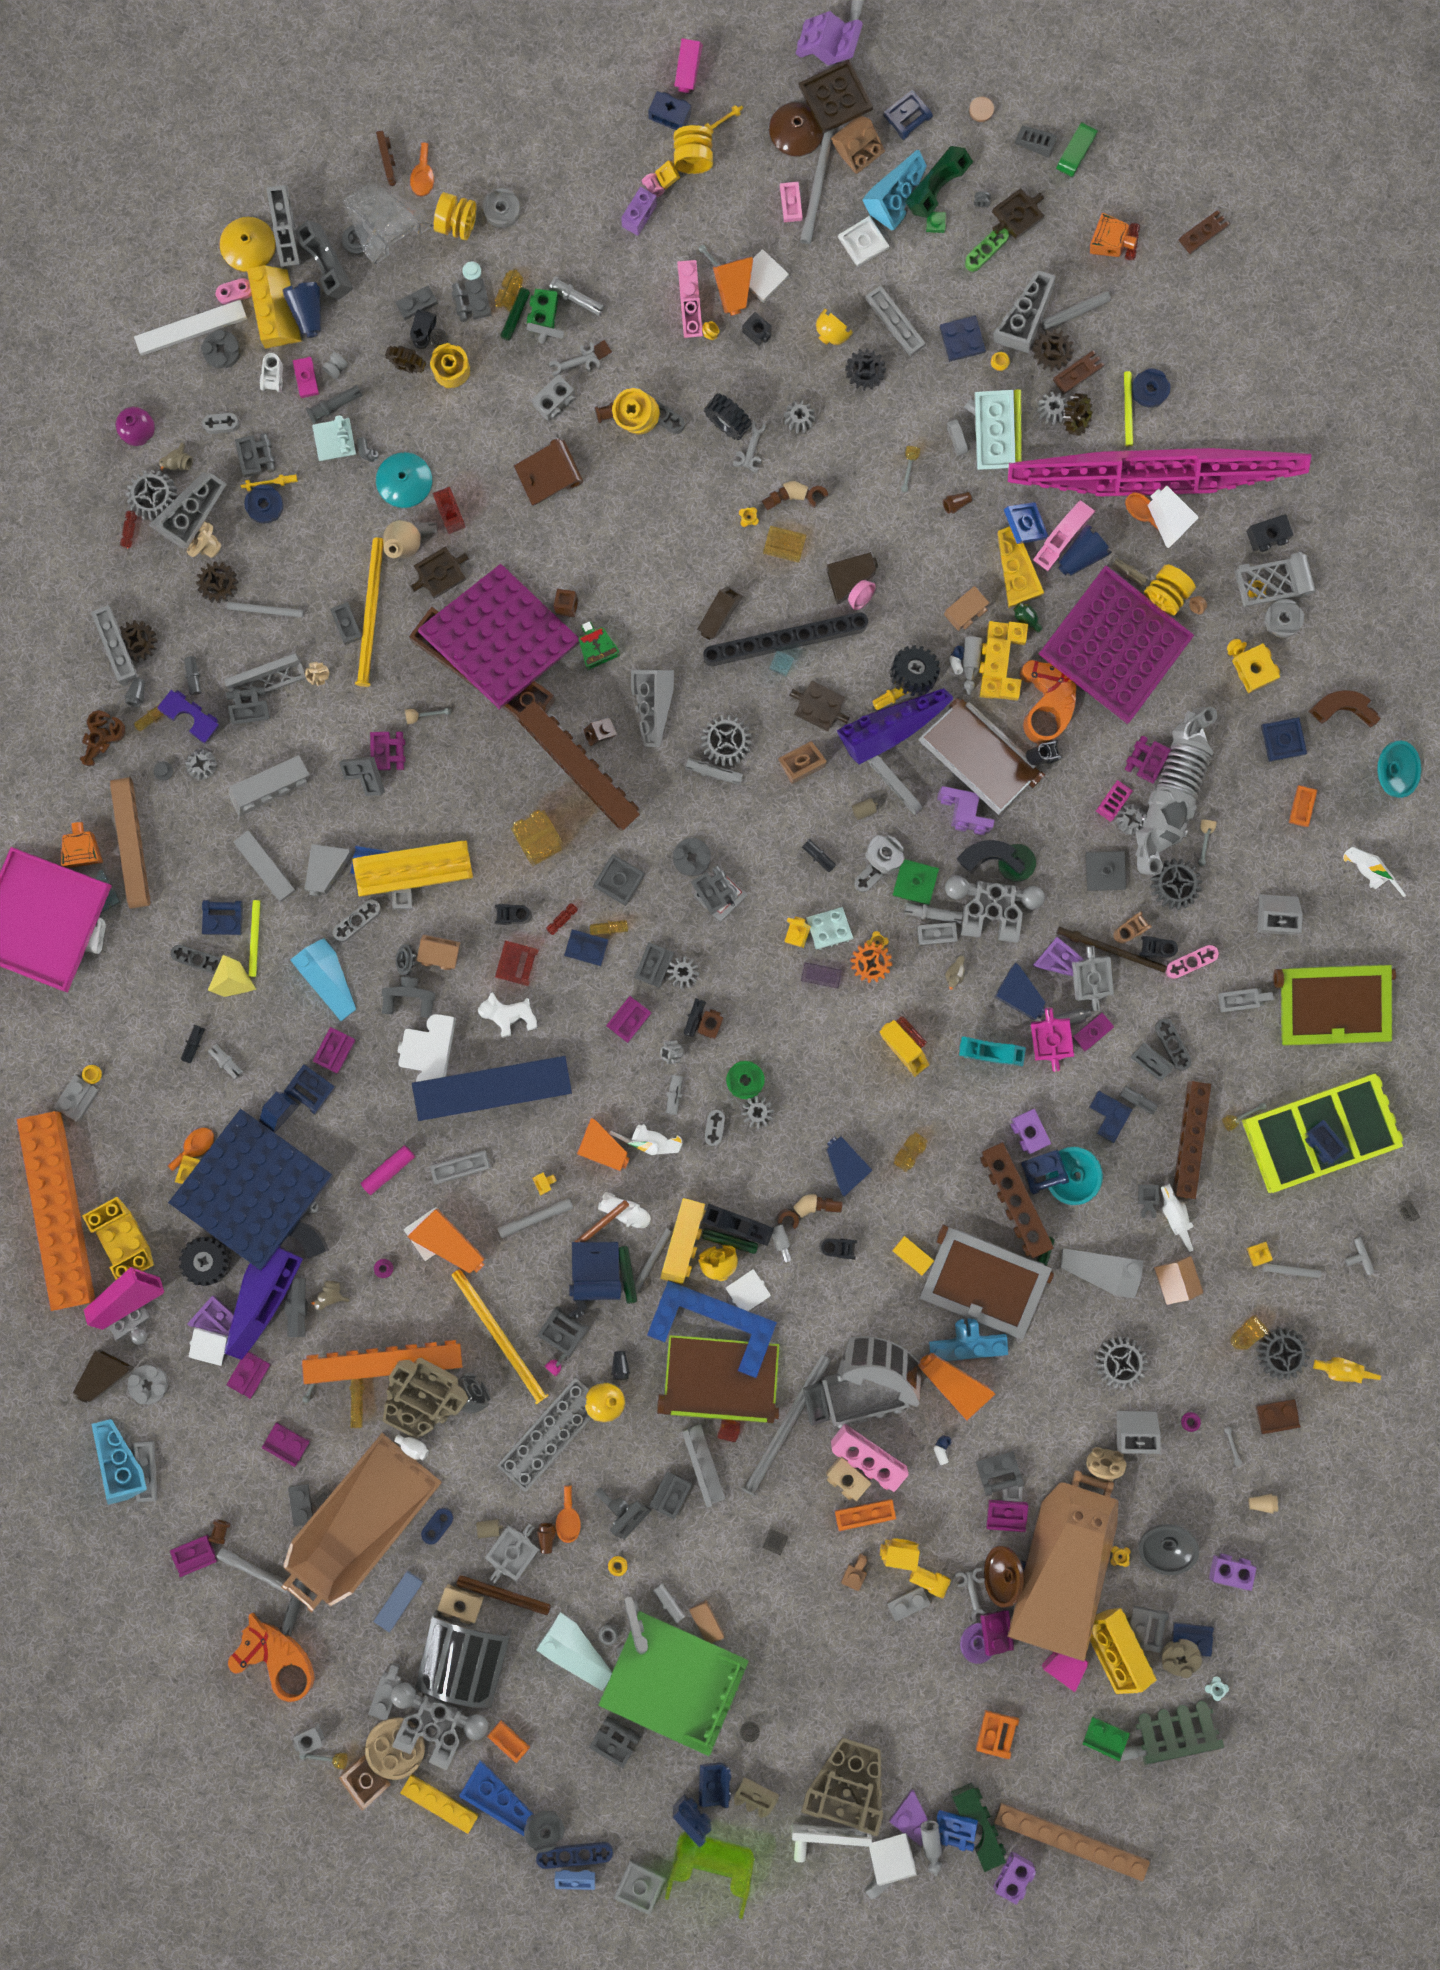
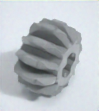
M1052 391L1049 396L1043 395V400L1038 402L1037 413H1041L1040 419L1046 418V424L1051 420L1054 426L1057 421L1061 423L1064 420V408L1068 407V405L1065 404L1066 397L1061 399L1060 393L1055 396Z
M803 400L800 401L799 405L794 401L792 406H787V412H784V417L786 418L784 421L785 425H789L790 431L796 428L797 434L799 429H802L805 433L807 428H812V422H815L816 418L813 416L815 410L810 409L809 403L804 406ZM798 414L802 415L801 419H797Z
M683 956V962L680 963L677 957L675 958L677 965L673 962L669 964L674 969H667V973L674 974L669 976L668 980L676 979L673 982L674 987L680 982V989H683L684 983L690 988V980L693 983L697 982L692 976H699V972H693V970L698 968V965L691 967L694 960L690 959L686 963V956ZM684 968H686V972L689 974L687 976L683 975L682 977H680V972H678V970H684Z
M755 1096L754 1104L750 1098L747 1100L751 1105L750 1107L743 1104L742 1107L747 1109L748 1112H741V1115H748L743 1120L744 1123L752 1120L749 1125L750 1128L753 1127L754 1122H757L756 1127L760 1129L761 1121L765 1127L768 1126L764 1120L765 1118L772 1121L773 1118L767 1116V1113H774V1110H767L772 1105L770 1102L765 1106L763 1105L766 1098L763 1097L761 1103H758V1096ZM755 1107L762 1109V1117L757 1118L756 1116L755 1118L752 1115Z

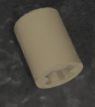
M872 798L852 805L851 808L858 821L877 813L875 806H878L877 802L874 803Z
M499 1519L477 1522L478 1539L500 1536V1529H503V1525H500Z

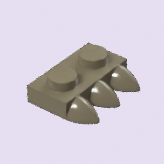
M743 1777L736 1789L734 1803L738 1806L746 1801L747 1811L750 1812L759 1808L758 1815L760 1818H763L771 1813L778 1801L779 1794Z

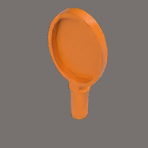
M425 142L421 143L420 163L414 167L410 176L411 188L418 196L429 194L434 185L433 171L427 165L428 143Z
M1140 493L1128 495L1125 501L1128 512L1140 521H1149L1158 530L1148 507L1151 501Z
M208 1128L194 1130L184 1142V1151L168 1167L174 1171L181 1164L184 1155L190 1157L204 1155L215 1140L212 1130Z
M567 1485L564 1486V1509L559 1512L556 1519V1532L560 1540L571 1543L579 1536L581 1521L577 1511L572 1508V1486Z

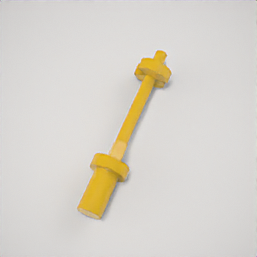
M734 105L731 107L732 112L712 125L705 124L704 127L711 130L713 134V129L734 114L736 117L740 116V111L743 109L742 105L740 107Z
M281 474L279 477L268 481L251 483L250 480H245L246 484H242L241 489L246 488L247 491H252L251 487L267 484L285 486L286 483L298 482L297 474L287 476Z

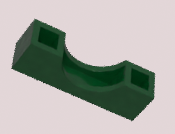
M950 146L905 200L913 215L928 218L939 205L937 194L940 189L950 180L962 176L971 166L973 160L965 148Z
M971 1782L951 1791L950 1793L960 1816L972 1817L978 1820L982 1826L981 1839L974 1848L984 1872L1005 1864L1004 1856L1007 1855L1003 1844H998L996 1840L999 1834L994 1824L990 1826L988 1818L991 1816L987 1806L982 1807L980 1799H983L979 1788H974Z

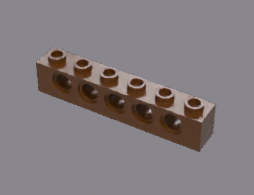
M1187 1082L1173 1183L1175 1197L1196 1199L1211 1084Z
M1002 1142L982 1151L980 1161L983 1167H988L990 1171L988 1175L992 1185L996 1184L999 1190L996 1194L1000 1202H1004L1007 1207L1005 1213L1009 1221L1013 1220L1016 1226L1013 1229L1017 1238H1022L1024 1245H1022L1025 1255H1030L1032 1259L1054 1249L1004 1143ZM995 1161L1003 1163L1004 1168L1002 1171L994 1169L993 1164ZM1004 1178H1008L1012 1181V1187L1010 1189H1006L1002 1186V1180ZM1012 1196L1020 1198L1019 1206L1015 1207L1010 1203ZM1021 1213L1028 1215L1029 1222L1027 1224L1020 1223L1019 1215ZM1028 1232H1036L1037 1240L1035 1242L1028 1240Z

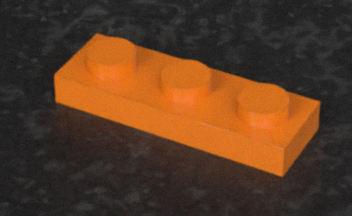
M892 1499L835 1510L839 1531L896 1519Z

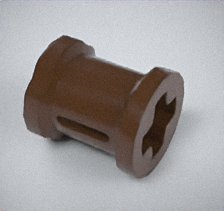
M613 402L607 406L595 407L598 423L613 418Z
M214 1519L213 1531L208 1540L217 1544H225V1535L231 1524L223 1520Z

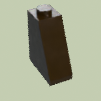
M871 552L827 564L826 570L837 605L849 597L850 592L857 583L862 580L868 581L875 575L878 564L876 558H872Z
M728 586L719 590L697 628L701 632L700 635L708 640L717 638L743 596Z
M101 1349L96 1350L77 1383L73 1394L77 1395V1399L82 1402L94 1401L129 1374L134 1367Z

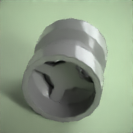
M333 352L330 360L325 362L322 368L331 377L337 379L340 376V371L345 369L348 363L339 354Z

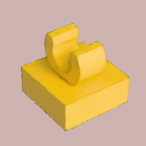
M669 160L655 171L662 187L665 189L680 178L673 162Z
M544 1172L532 1178L540 1196L551 1191L550 1184L557 1181L554 1174L546 1177Z
M1266 1242L1247 1248L1254 1267L1273 1260Z

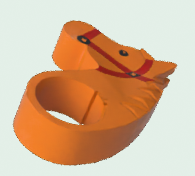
M1030 660L1023 665L1019 676L1024 682L1034 683L1035 687L1044 696L1026 715L1023 728L1026 736L1032 742L1042 744L1054 741L1069 724L1075 708L1076 683L1050 663ZM1035 712H1051L1055 715L1057 730L1054 735L1042 736L1035 732L1031 724V717Z
M253 1612L249 1614V1626L242 1630V1642L228 1660L229 1669L237 1674L247 1669L250 1664L253 1665L264 1661L267 1665L275 1695L286 1702H295L302 1699L312 1689L315 1679L312 1664L307 1654L292 1637L283 1635L279 1628L269 1623L261 1622ZM290 1663L303 1669L307 1677L306 1688L300 1694L293 1695L285 1692L279 1682L281 1670L283 1667L290 1665Z

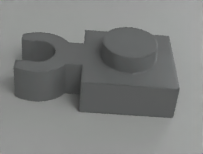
M1138 1185V1204H1144V1208L1140 1212L1141 1218H1145V1213L1148 1210L1151 1211V1218H1156L1157 1213L1153 1208V1204L1159 1205V1185Z

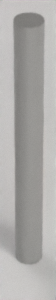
M235 602L227 603V609L293 617H303L304 610Z
M666 1228L636 1279V1293L640 1290L673 1233L671 1230Z

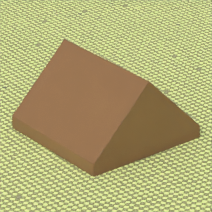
M812 741L778 758L791 784L824 768L827 763Z
M1191 1256L1154 1267L1166 1305L1188 1301L1203 1294Z
M365 1755L344 1769L339 1777L362 1811L391 1785L387 1778L381 1777L372 1771Z

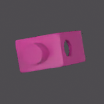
M1053 1652L1041 1666L1047 1673L1075 1692L1088 1666V1661L1085 1659L1083 1662Z

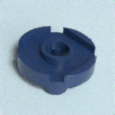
M1147 369L1139 373L1132 384L1133 399L1144 407H1159L1170 393V382L1166 379V375L1157 369ZM1152 384L1156 391L1149 392L1146 386L1149 387Z
M257 485L250 493H247L244 506L252 520L267 524L279 519L283 511V499L272 486ZM263 500H266L269 505L266 508H262V506H259V503H263Z

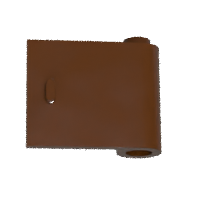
M560 438L552 440L547 447L514 465L532 506L565 488L573 489L583 483L581 474L565 440H560Z

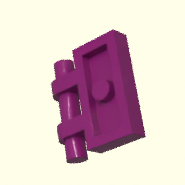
M370 732L371 757H374L378 771H391V763H396V770H404L406 756H404L405 739H403V732H396V739H390V732ZM391 746H396V756H391Z
M1141 736L1134 745L1135 749L1132 755L1128 756L1126 760L1127 765L1124 770L1131 772L1134 767H1137L1139 770L1136 776L1153 784L1171 749L1156 741H1153L1149 747L1145 745L1148 738ZM1141 752L1146 753L1143 762L1138 760Z

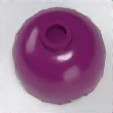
M140 407L125 408L116 418V431L120 438L128 445H144L154 435V421L149 413Z

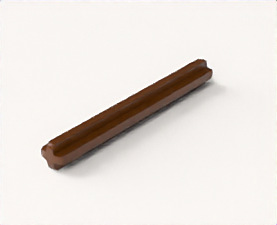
M462 1575L458 1577L456 1583L458 1587L543 1615H548L551 1605Z

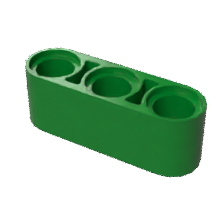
M1081 122L1056 169L1073 177L1095 139L1098 130Z

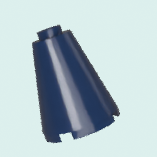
M317 282L299 283L294 288L292 285L282 290L283 296L302 335H306L307 338L318 336L317 333L321 331L320 285Z
M1089 524L1082 529L1058 562L1060 564L1058 569L1064 576L1067 574L1072 576L1112 553L1110 550H1107L1109 546L1097 532L1092 533L1090 530L1092 527Z

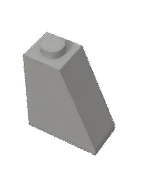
M311 845L304 888L310 892L309 895L321 897V894L328 893L352 857V851L350 849Z

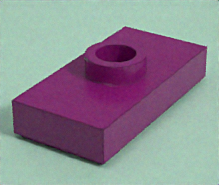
M1100 1013L1072 1038L1085 1052L1111 1031L1114 1026L1103 1013Z

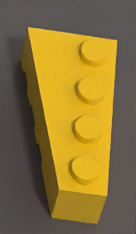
M685 1198L682 1199L660 1279L683 1285L685 1277H689L692 1266L688 1264L690 1258L694 1259L697 1247L693 1246L695 1239L699 1240L702 1229L699 1228V1225L706 1212L704 1210L705 1204Z

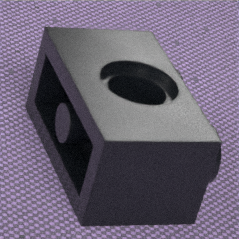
M1286 514L1251 525L1246 530L1253 551L1260 550V552L1267 551L1276 544L1283 546L1289 543V539L1294 535ZM1267 531L1272 532L1274 538L1268 537Z

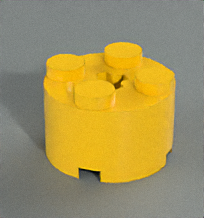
M450 343L442 344L433 351L430 366L436 381L448 389L464 384L470 376V365L465 351L461 347L451 345Z

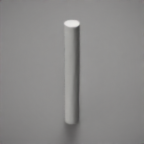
M1262 1264V1271L1314 1278H1321L1322 1275L1320 1270Z

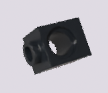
M756 312L742 325V332L758 346L762 342L766 343L772 336V326ZM761 328L763 331L756 333L754 329Z

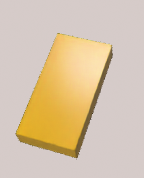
M905 1236L892 1250L921 1276L934 1262L932 1258Z

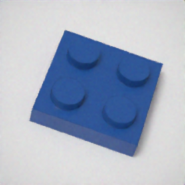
M1035 502L1012 505L1004 509L1017 544L1044 540L1048 537Z

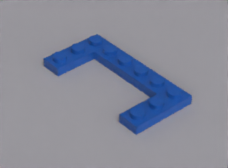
M668 1281L647 1336L665 1343L679 1307L751 1334L738 1371L756 1378L777 1322Z

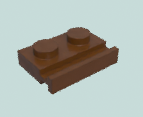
M1295 1399L1256 1405L1261 1434L1301 1428Z

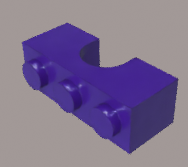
M170 690L157 709L172 721H175L180 714H190L194 718V725L189 730V733L206 745L219 727V724L216 723L218 719L209 713L208 715L202 713V708L195 702L191 704L185 700L186 696L180 691L176 690L174 692Z

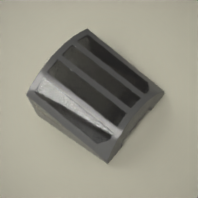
M436 1609L431 1619L415 1688L425 1694L450 1703L476 1708H491L512 1630L508 1629L505 1636L473 1630L439 1619L440 1611Z

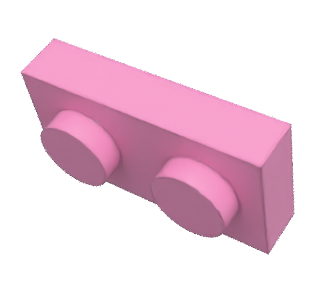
M781 183L780 194L784 223L802 221L799 183Z

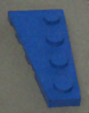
M479 1760L459 1797L524 1836L526 1821L529 1816L534 1814Z

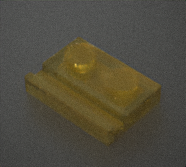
M770 526L763 554L800 563L806 535Z

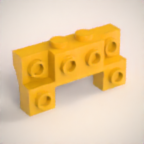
M989 621L986 643L982 644L981 654L984 655V662H980L979 673H982L979 697L1018 701L1021 679L1006 678L1010 644L1025 645L1028 624Z

